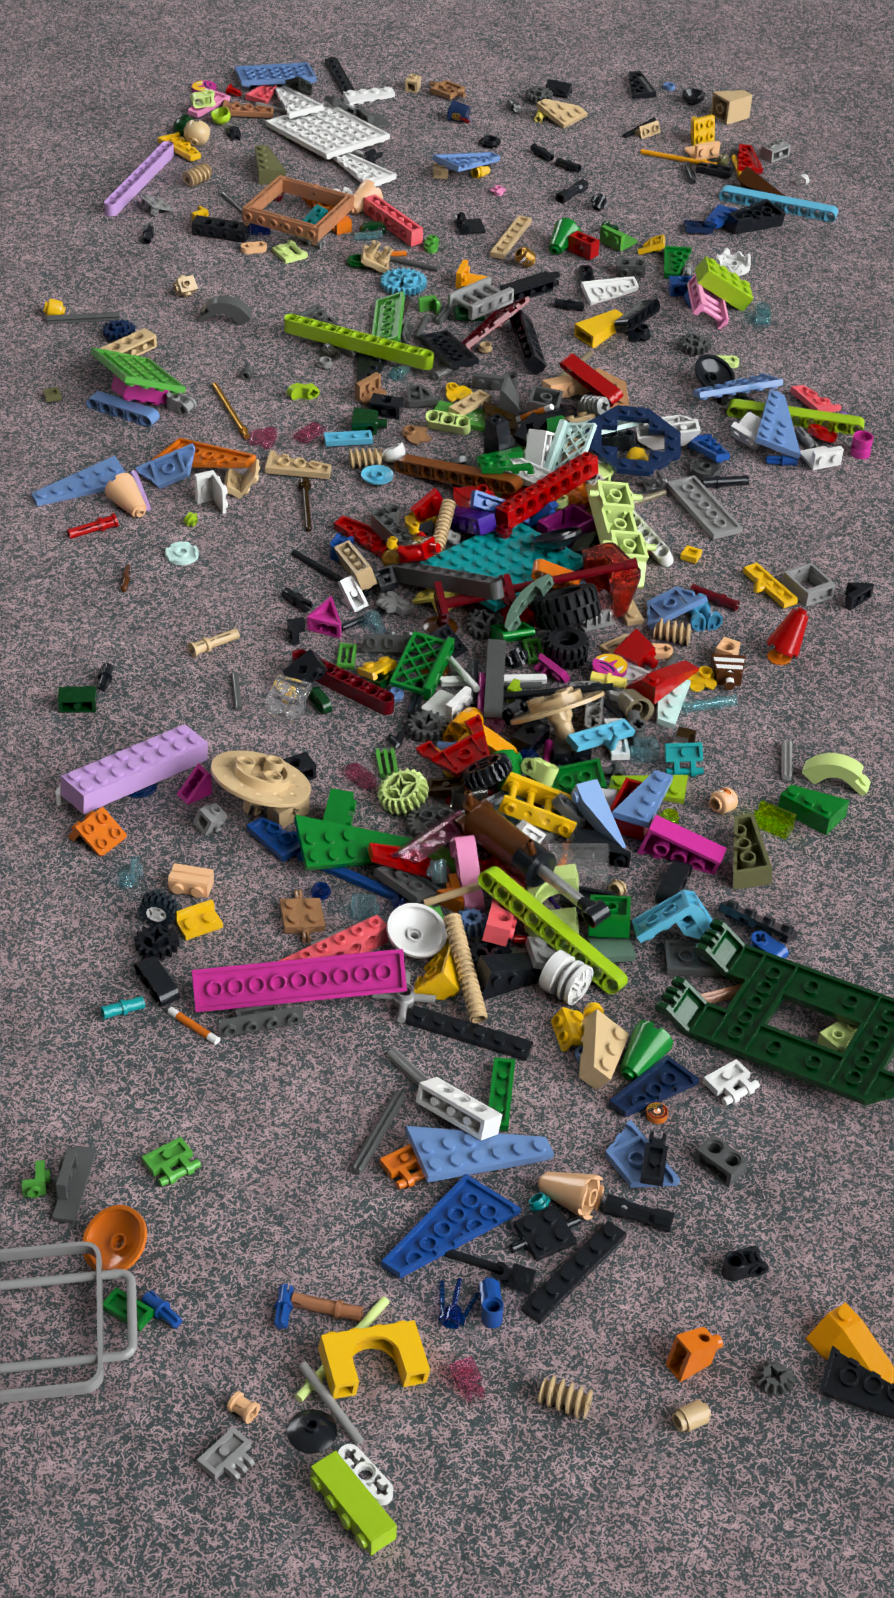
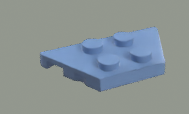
M191 443L135 468L140 475L157 488H164L190 476L195 446Z
M676 586L648 600V629H654L656 623L661 618L666 623L668 619L671 621L708 602L707 596L704 594L697 596L694 591L684 590Z
M631 1120L626 1123L622 1133L616 1136L615 1142L607 1148L605 1157L630 1188L661 1187L640 1183L646 1142L649 1143V1141ZM666 1163L663 1186L679 1185L680 1178Z

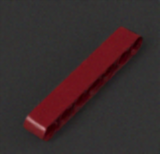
M303 649L294 650L292 652V663L307 651ZM321 658L328 671L324 673L322 678L315 680L316 682L382 715H390L394 712V695L391 692Z

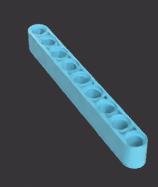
M725 185L719 193L721 201L725 200L726 202L749 206L768 199L787 214L790 213L822 221L833 222L838 214L837 207L833 205L731 185Z

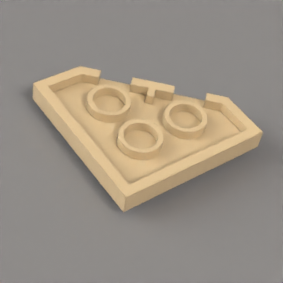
M543 99L536 104L540 111L561 128H565L588 115L578 105L550 99Z

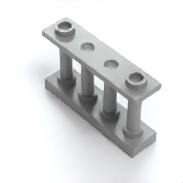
M488 276L449 293L448 307L451 308L459 304L468 309V319L474 320L513 303L514 289L509 287L501 291L491 285L492 277ZM487 291H490V292H492V293H494V294H493V295H490V294H488V293H486V292H487ZM479 295V296L483 297L484 299L480 300V299L477 298L476 296ZM470 300V301H472V302H474V303L469 304V303H467V302H465V301Z

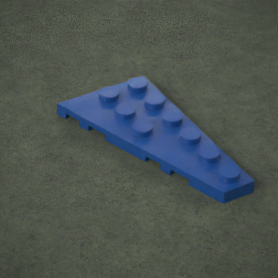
M465 1174L381 1261V1267L400 1279L445 1255L447 1251L456 1249L521 1214V1208Z

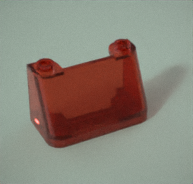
M612 542L603 543L582 551L583 569L630 559L617 544ZM638 567L630 570H621L584 578L586 583L594 584L597 592L605 589L612 596L613 605L611 609L614 612L613 616L617 618L624 616L629 610L641 579V569Z

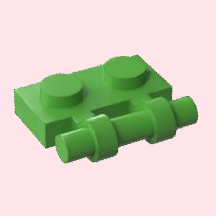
M181 1137L142 1156V1163L153 1177L161 1173L164 1175L157 1179L160 1187L167 1184L172 1185L177 1182L178 1178L184 1175L189 1176L195 1172L194 1170L201 1167L198 1159L192 1162L188 1160L193 1157V1151ZM178 1164L181 1165L180 1168L174 1171L171 1170V1168H173L174 1166Z

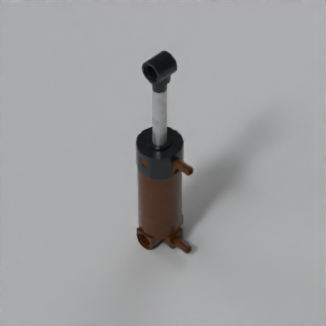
M470 790L464 792L465 800L462 803L464 813L452 821L453 826L462 836L474 835L475 841L479 846L511 870L515 876L528 886L538 887L547 882L581 909L582 916L590 927H597L611 916L608 906L602 900H588L554 873L556 866L554 854L494 810L493 805L488 800L482 799L478 801L473 798Z

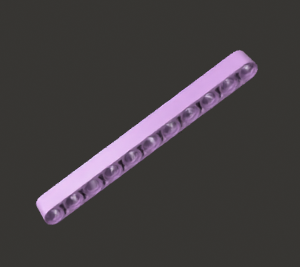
M162 142L104 201L105 215H117L174 156L173 142Z

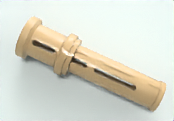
M234 628L211 638L203 637L200 641L189 642L187 645L188 652L195 658L198 654L209 653L212 648L239 639L240 634Z

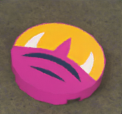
M196 81L191 85L193 93L209 89L217 91L216 84L211 81Z
M611 653L601 654L593 659L592 671L603 674L612 673L613 676L624 677L627 674L628 664L619 655Z

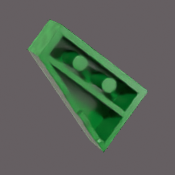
M791 784L780 794L778 810L827 835L846 817L849 800Z

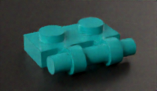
M702 742L664 744L665 763H673V768H666L665 773L671 775H690V777L703 775V767H696V762L703 761ZM689 762V768H680V763Z

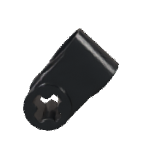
M750 1246L745 1249L728 1252L724 1258L721 1274L728 1281H738L763 1275L767 1272L769 1266L762 1260L758 1246Z

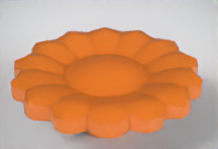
M774 649L767 654L768 660L775 665H787L792 658Z

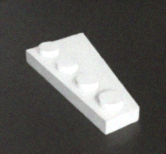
M634 276L581 282V288L589 305L638 291L639 288Z

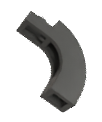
M220 295L208 299L206 306L200 310L198 319L200 322H204L216 314H226L233 318L238 325H242L251 319L253 311L238 298Z

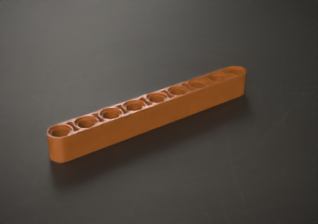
M405 454L394 463L395 470L400 474L466 487H477L478 485L485 484L488 486L489 491L492 490L493 492L507 495L514 494L524 484L523 479L515 474L505 472L503 474H482L478 467Z

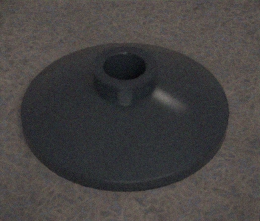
M308 1409L297 1413L290 1420L287 1427V1437L291 1445L295 1449L308 1454L325 1451L334 1443L337 1436V1426L333 1418L326 1412L316 1409ZM309 1425H315V1426H316V1427L313 1428V1429L308 1428Z

